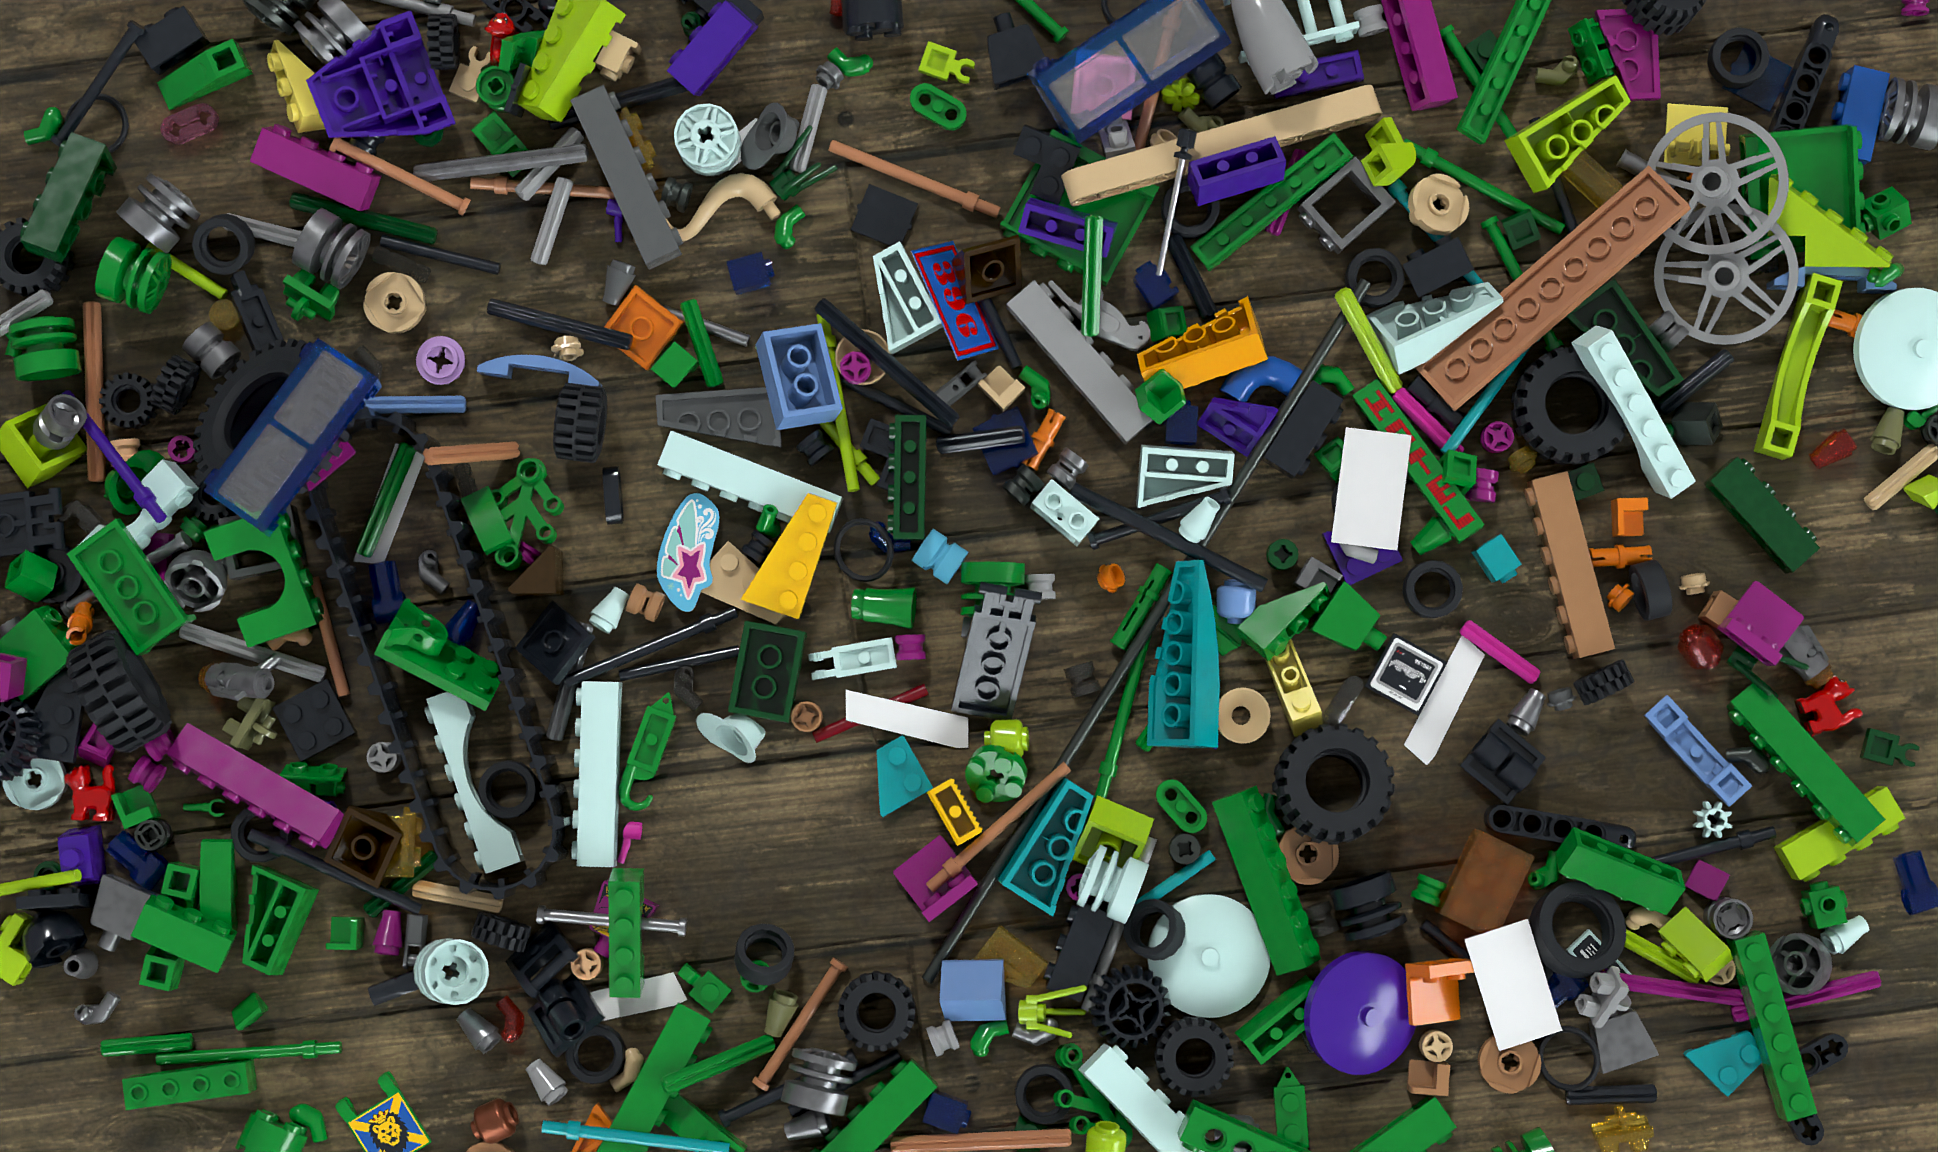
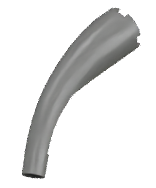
M1230 0L1243 50L1252 72L1265 95L1268 92L1272 95L1297 83L1295 79L1303 73V70H1306L1309 75L1318 67L1319 63L1282 0Z

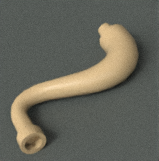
M744 173L732 174L721 179L710 189L690 223L683 229L677 230L682 241L691 239L700 232L725 201L734 197H742L748 200L757 212L764 209L769 218L773 220L781 214L774 204L778 197L764 181L754 175ZM667 220L670 229H673L674 227Z

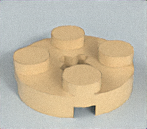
M1433 174L1423 178L1411 189L1409 194L1408 208L1411 223L1433 235L1446 236L1452 233L1465 222L1469 213V201L1467 195L1463 196L1459 189L1461 185L1455 179L1444 174ZM1437 198L1440 199V205L1444 206V209L1440 211L1433 205Z
M386 272L374 278L366 289L367 293L363 302L364 312L374 326L387 333H404L411 330L421 321L422 316L426 312L423 289L408 275ZM392 295L396 298H402L401 307L398 310L394 308L388 309L387 307L390 303L389 297Z

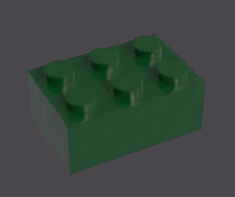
M750 621L744 622L728 712L787 723L791 722V713L796 696L807 632Z

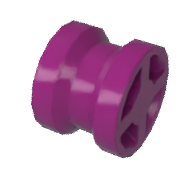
M853 351L847 353L842 358L840 371L842 377L847 382L858 385L864 383L869 378L871 365L869 359L864 354Z
M1496 421L1487 425L1480 434L1481 446L1489 453H1500L1507 450L1514 440L1512 428L1502 421Z
M925 634L895 636V642L899 645L896 660L926 659V652L923 651V643L926 641Z
M169 728L165 734L146 743L144 747L151 758L158 762L164 758V754L168 752L176 737Z
M143 755L132 768L128 781L133 784H141L144 791L151 793L163 779L167 767L162 764L156 765L149 756Z

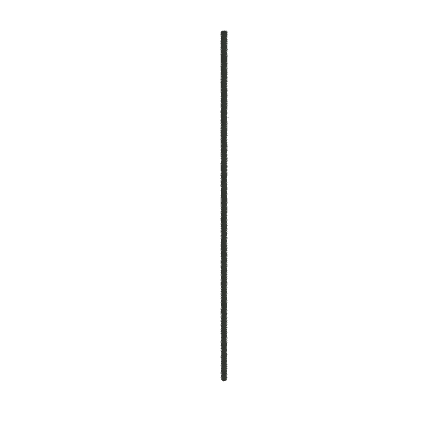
M1362 278L1353 290L1359 304L1371 286V283ZM1342 310L1229 487L1228 491L1232 504H1219L1220 509L1215 515L1206 538L1200 540L1197 544L1205 548L1207 547L1348 323ZM1186 556L1183 561H1190L1195 559ZM1172 580L1051 772L1063 761L1069 766L1170 606L1171 603L1168 601V595ZM1056 785L1022 816L922 975V978L932 984L942 967V960L948 959Z

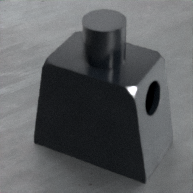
M1010 12L995 16L993 20L997 33L987 36L994 90L1048 74L1049 63L1029 25L1023 24L1015 27Z

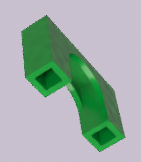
M280 505L211 527L203 532L214 561L247 550H259L275 558L283 570L285 587L280 599L274 604L247 612L237 618L248 648L317 625L324 619L322 616L324 614L322 601L319 597H315L311 587L313 585L312 575L308 568H304L300 558L302 557L301 546L297 539L293 540L290 532V517L285 510L282 511Z

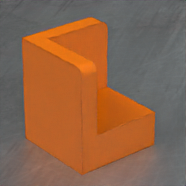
M1617 498L1611 500L1612 537L1642 536L1644 534L1643 511L1648 510V498Z

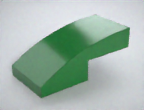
M545 30L519 33L502 39L498 69L510 72L519 67L520 63L532 67Z
M494 110L471 129L492 155L528 151L527 147ZM521 170L508 171V173L514 177Z
M489 486L461 499L486 555L514 542L506 520L502 516Z

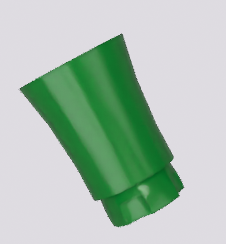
M916 587L903 589H854L851 602L852 619H863L865 622L884 623L913 630L917 607Z

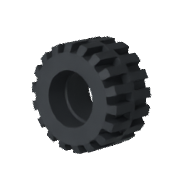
M1622 0L1624 5H1627L1625 11L1628 15L1634 17L1632 21L1636 25L1640 23L1643 26V30L1647 32L1653 30L1656 35H1661L1664 32L1667 36L1672 35L1674 32L1682 31L1702 9L1706 0Z
M21 217L16 218V223L6 222L4 224L6 229L4 231L0 229V283L3 284V287L24 297H30L40 290H47L50 295V290L52 289L59 291L62 288L59 283L62 280L67 282L70 278L66 275L67 270L73 271L74 264L69 262V258H74L73 251L69 250L62 263L44 257L41 266L36 271L23 275L17 264L18 255L24 247L20 240V231L23 224L29 220Z
M566 382L561 389L553 430V448L557 459L595 463L602 450L607 419V395L604 387Z
M873 971L872 973L861 974L849 983L841 995L838 1007L840 1028L845 1032V1037L849 1041L852 1040L855 1046L868 1049L867 1051H885L892 1046H897L907 1037L914 1023L915 1001L909 987L899 977L896 978L888 972ZM872 993H881L888 996L895 1007L894 1019L887 1027L882 1029H872L866 1026L859 1017L858 1009L860 1002L864 997Z
M1185 1016L1181 1020L1177 1021L1176 1019L1172 1021L1168 1028H1164L1161 1031L1162 1035L1156 1041L1154 1058L1158 1072L1172 1090L1174 1089L1182 1095H1191V1097H1198L1200 1094L1206 1096L1211 1094V1091L1215 1088L1217 1090L1221 1088V1083L1224 1080H1228L1230 1068H1233L1234 1063L1232 1060V1055H1234L1233 1048L1227 1035L1214 1022L1203 1017ZM1192 1038L1204 1040L1210 1046L1212 1052V1059L1208 1067L1196 1074L1182 1071L1176 1062L1178 1047L1184 1041Z

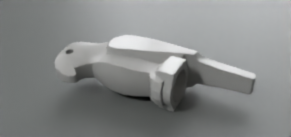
M1050 281L1048 283L1050 290L1081 322L1082 299L1078 304L1073 302L1053 281ZM1101 290L1099 334L1096 336L1106 342L1119 345L1131 351H1138L1143 348L1150 338L1149 326L1143 321H1139V325L1130 326L1116 307L1103 300L1104 294Z

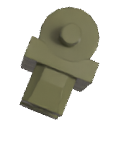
M241 698L237 703V707L247 713L242 723L235 718H230L222 728V732L231 739L229 744L249 751L253 742L261 745L266 736L275 739L278 733L272 730L271 727L276 718L271 716L270 713L276 702L269 698Z

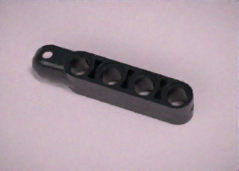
M1823 14L1814 21L1804 47L1796 58L1767 132L1804 128L1831 61V50L1839 33L1837 18ZM1809 52H1814L1819 56V64H1814L1809 60ZM1798 79L1804 80L1808 84V92H1803L1798 88ZM1787 107H1792L1796 110L1797 120H1792L1787 116Z
M1500 804L1489 806L1484 813L1485 825L1495 832L1563 843L1573 827L1585 831L1587 826L1593 825L1597 830V836L1627 849L1634 847L1636 844V832L1625 825ZM1498 810H1503L1507 816L1506 823L1501 827H1497L1493 822V815ZM1528 815H1533L1537 821L1536 828L1531 832H1527L1523 826V821ZM1559 820H1563L1567 825V831L1561 837L1555 835L1553 828Z

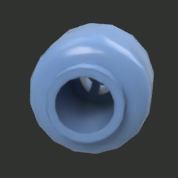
M1235 579L1224 580V585L1219 586L1216 590L1218 615L1227 618V623L1241 624L1256 609V590Z

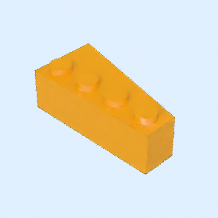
M1248 296L1239 300L1240 306L1227 312L1224 308L1215 313L1214 320L1202 326L1196 323L1188 327L1184 335L1178 339L1171 336L1137 354L1144 381L1148 380L1160 369H1164L1179 381L1184 389L1268 360L1260 328Z

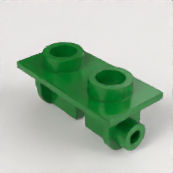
M1584 18L1568 28L1571 42L1575 47L1582 71L1589 85L1601 78L1606 79L1615 75L1613 69L1616 68L1608 48L1600 51L1598 49V46L1604 44L1605 40L1600 30L1599 22L1595 23L1594 18Z
M292 762L285 765L279 776L311 793V784H316V795L338 796V794H344L345 782L341 780L346 774L347 768H341L331 763L320 766H308L305 762Z

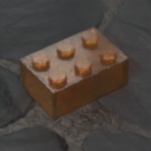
M1473 829L1447 883V887L1440 898V905L1436 907L1434 912L1480 934L1501 928L1535 856L1481 830Z

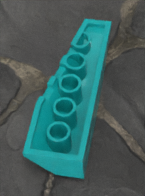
M1203 560L1176 561L1168 595V601L1171 603L1167 617L1163 618L1161 629L1165 630L1162 646L1157 647L1155 659H1159L1155 675H1151L1149 682L1147 746L1218 748L1219 654L1215 617Z

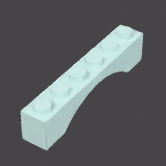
M1594 326L1571 342L1585 368L1607 394L1626 424L1637 448L1641 469L1654 492L1672 499L1696 482L1613 330Z
M449 692L426 699L428 706L425 707V713L429 723H434L438 735L434 736L439 752L445 753L448 764L444 765L448 780L455 782L458 793L454 794L458 809L460 811L464 810L468 822L464 823V827L469 840L474 839L478 851L474 852V856L479 869L484 868L487 874L524 861L516 832L486 811L472 782L468 765L469 737L476 717L472 704Z

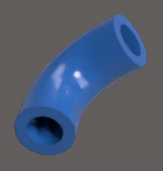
M1267 356L1268 360L1231 372L1222 383L1219 391L1228 398L1240 402H1247L1252 393L1261 386H1270L1287 396L1303 370L1288 361L1274 356Z

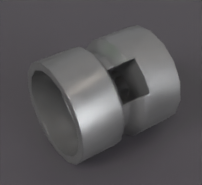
M210 321L197 328L185 340L182 349L194 361L201 360L200 367L214 380L229 371L239 360L242 352L231 341H223L224 334Z
M60 394L54 396L33 424V434L36 440L49 449L58 450L65 448L87 419L84 405L71 395Z
M1718 897L1716 902L1710 901L1704 909V924L1717 936L1738 939L1749 933L1753 925L1751 909L1746 903L1738 899Z

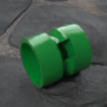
M490 66L479 74L476 81V91L479 97L492 110L498 113H508L504 109L515 77L508 71L498 69L499 66Z

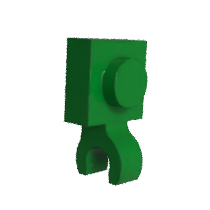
M686 962L679 970L678 975L694 986L689 995L711 1014L732 990L731 987L709 969L702 976Z

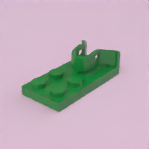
M120 518L113 520L67 553L136 656L149 653L151 648L184 624L193 622L196 619L195 614L188 615L183 611Z
M405 599L391 625L385 631L374 655L486 711L500 684L498 675L502 673L499 665L494 661L487 660L471 652L467 647L448 640L447 629L439 620L431 614L424 613L410 602L411 599ZM423 620L429 621V622H430V626H429V627L424 626L423 623H422V621H423Z

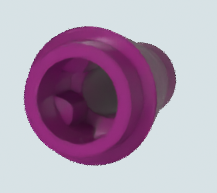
M383 910L382 918L372 943L375 946L374 953L399 956V950L403 948L401 912Z

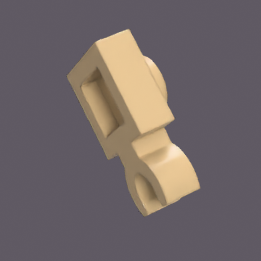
M473 46L469 51V60L471 61L469 66L460 63L449 92L479 105L481 98L476 91V81L479 74L491 65L490 52L487 53L484 60L478 61L476 56L479 49Z

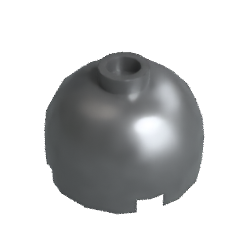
M191 550L181 553L172 560L164 575V583L181 608L184 609L185 605L195 608L194 612L212 610L219 605L227 588V573L220 560L214 561L212 554L206 551Z
M1793 933L1778 938L1771 946L1770 953L1782 991L1792 995L1811 994L1822 989L1829 980L1832 971V957L1828 948L1819 939L1805 933Z

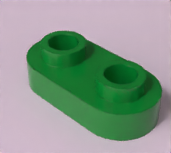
M928 83L919 84L911 91V107L922 117L949 131L957 130L965 123L966 108L958 99ZM923 96H928L931 102L928 105H922L919 100ZM954 111L957 117L955 120H948L945 116L946 113Z
M1168 779L1158 785L1155 793L1156 800L1180 829L1187 833H1196L1205 827L1207 822L1205 809L1181 782ZM1168 789L1176 791L1174 800L1166 799L1165 792ZM1188 812L1196 814L1197 818L1194 823L1186 821L1185 816Z

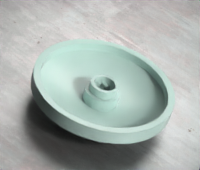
M1905 288L1887 293L1867 309L1857 327L1853 347L1857 373L1865 388L1876 399L1890 407L1903 410H1920L1938 405V292L1925 288Z
M1216 894L1194 895L1172 905L1181 913L1185 922V937L1182 946L1174 955L1165 960L1153 961L1147 959L1148 968L1153 971V977H1160L1162 979L1160 987L1165 986L1169 991L1164 998L1170 999L1171 1005L1182 1012L1204 1018L1226 1016L1245 1007L1260 992L1270 967V956L1254 914L1236 900ZM1164 914L1159 918L1151 932L1148 947H1156L1167 936L1169 920Z

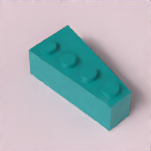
M1065 777L1059 781L997 880L1003 886L1049 915L1054 916L1060 892H1062L1065 877L1076 851L1075 847L1094 796Z

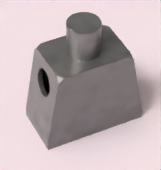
M112 873L103 875L91 917L92 925L104 929L97 945L108 951L115 952L121 937L127 940L136 939L131 934L145 903L152 894L155 896L160 894Z
M1631 1008L1627 1011L1616 1010L1602 1028L1594 1027L1592 1021H1589L1591 1038L1598 1047L1600 1054L1599 1072L1603 1074L1659 1055L1637 1012Z

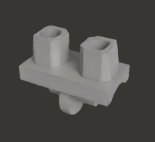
M1120 109L1102 112L1103 124L1097 125V131L1106 159L1136 151L1127 120H1122Z
M1610 966L1606 973L1595 972L1589 984L1593 993L1591 995L1580 994L1575 1001L1579 1014L1590 1017L1594 1027L1602 1028L1616 1010L1627 1011L1631 1006V999L1627 995L1630 990L1619 975V967Z

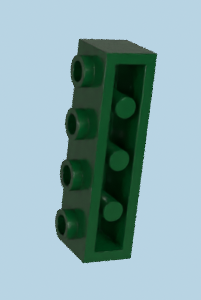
M895 415V423H889V441H895V454L889 453V472H894V484H888V503H894V515H888L887 530L888 533H893L894 540H925L926 415Z
M1739 457L1730 459L1708 478L1704 485L1785 574L1793 573L1820 549L1815 543L1817 541L1816 536L1807 527L1802 528L1797 523L1794 511L1786 504L1781 505L1774 497L1776 495L1774 489L1767 482H1760L1753 474L1755 472L1754 467L1746 459H1740Z

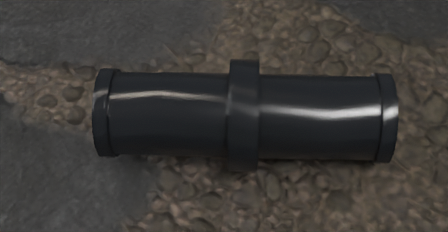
M1417 375L1406 388L1408 392L1412 393L1426 405L1425 409L1429 413L1433 411L1452 429L1465 415L1458 409L1454 412L1420 375Z

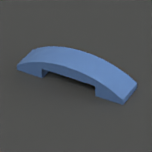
M1804 266L1799 268L1796 291L1805 287V277L1812 273L1837 280L1857 281V293L1887 294L1895 291L1897 284L1891 281L1883 287H1875L1874 283L1867 281V275L1870 270L1862 267ZM1789 272L1768 282L1767 289L1787 290Z
M504 356L486 361L477 367V372L485 376L512 379L513 367L567 374L569 375L568 383L602 387L594 377L584 370L565 361L546 356Z
M1668 695L1644 715L1655 731L1682 762L1728 807L1752 787L1732 763L1729 764L1689 722L1688 716Z

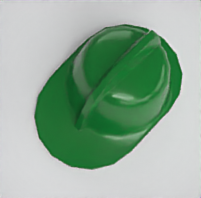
M143 450L131 456L126 463L137 478L142 481L165 458L158 452ZM116 469L110 471L105 479L104 498L111 502L114 509L125 515L136 514L142 510L134 499V493Z

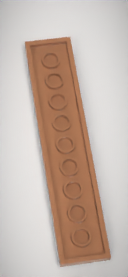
M1648 165L1500 293L1503 297L1502 304L1430 360L1415 367V369L1455 412L1691 210L1689 204Z

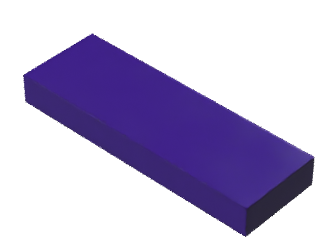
M1358 50L1316 58L1319 63L1318 67L1309 75L1306 70H1303V73L1295 79L1296 84L1274 94L1275 100L1364 81Z

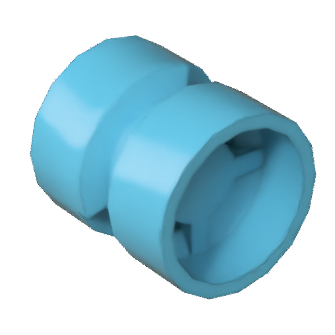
M932 529L911 561L924 570L933 569V576L947 585L969 552L956 543L947 544V537Z

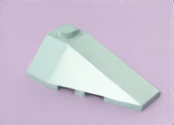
M1489 282L1453 289L1448 296L1432 299V294L1422 296L1421 302L1404 305V301L1395 302L1366 316L1394 369L1398 374H1401L1430 360L1502 304L1503 297Z

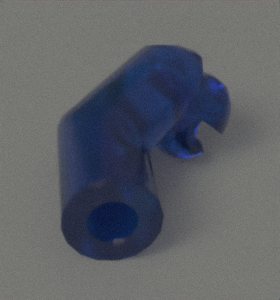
M877 521L886 530V525L883 522ZM870 527V540L882 551L887 552V545L883 536L876 529ZM888 533L893 543L894 552L911 550L910 540H894L893 536Z

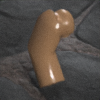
M308 628L266 641V643L272 650L276 651L287 641L298 642L300 646H306L312 641L313 636L308 631Z

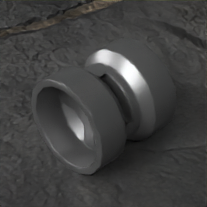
M1669 310L1664 312L1648 327L1654 337L1659 339L1661 347L1666 352L1673 349L1690 332L1684 325L1676 323L1675 316Z
M1065 447L1060 454V460L1056 464H1052L1047 473L1064 487L1071 490L1076 483L1078 474L1084 473L1089 465L1081 457Z

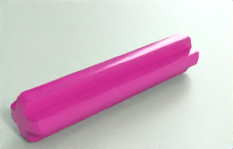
M1405 388L1399 389L1392 396L1394 402L1442 449L1451 434ZM1460 444L1455 451L1463 453L1464 447Z
M1466 621L1460 630L1462 636L1527 683L1533 684L1541 673L1538 668L1473 621Z

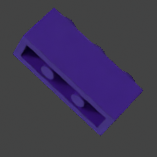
M726 0L723 4L718 2L709 12L708 16L710 19L703 27L701 25L698 26L688 38L691 42L684 50L679 49L669 60L671 66L667 69V72L693 95L701 96L759 27L732 2Z
M1276 136L1190 161L1187 182L1197 206H1201L1284 181L1286 159Z
M1030 197L1025 204L1018 232L1084 251L1085 218L1090 214ZM1104 218L1102 257L1106 258L1110 252L1118 222Z

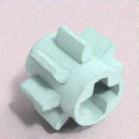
M1708 801L1702 802L1704 809L1693 811L1698 821L1693 824V827L1704 829L1702 832L1703 837L1708 838L1711 831H1713L1717 838H1721V830L1732 828L1727 823V817L1732 812L1721 810L1722 802L1717 801L1712 808ZM1709 814L1714 815V818L1717 819L1716 825L1711 824V821L1707 820Z

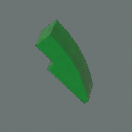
M202 839L199 880L200 912L203 914V917L213 921H224L230 924L233 930H237L236 898L238 896L233 839Z

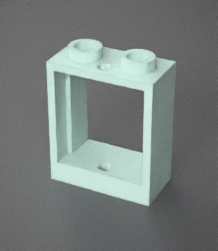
M1053 479L1034 499L1030 507L1076 547L1099 520L1096 515Z

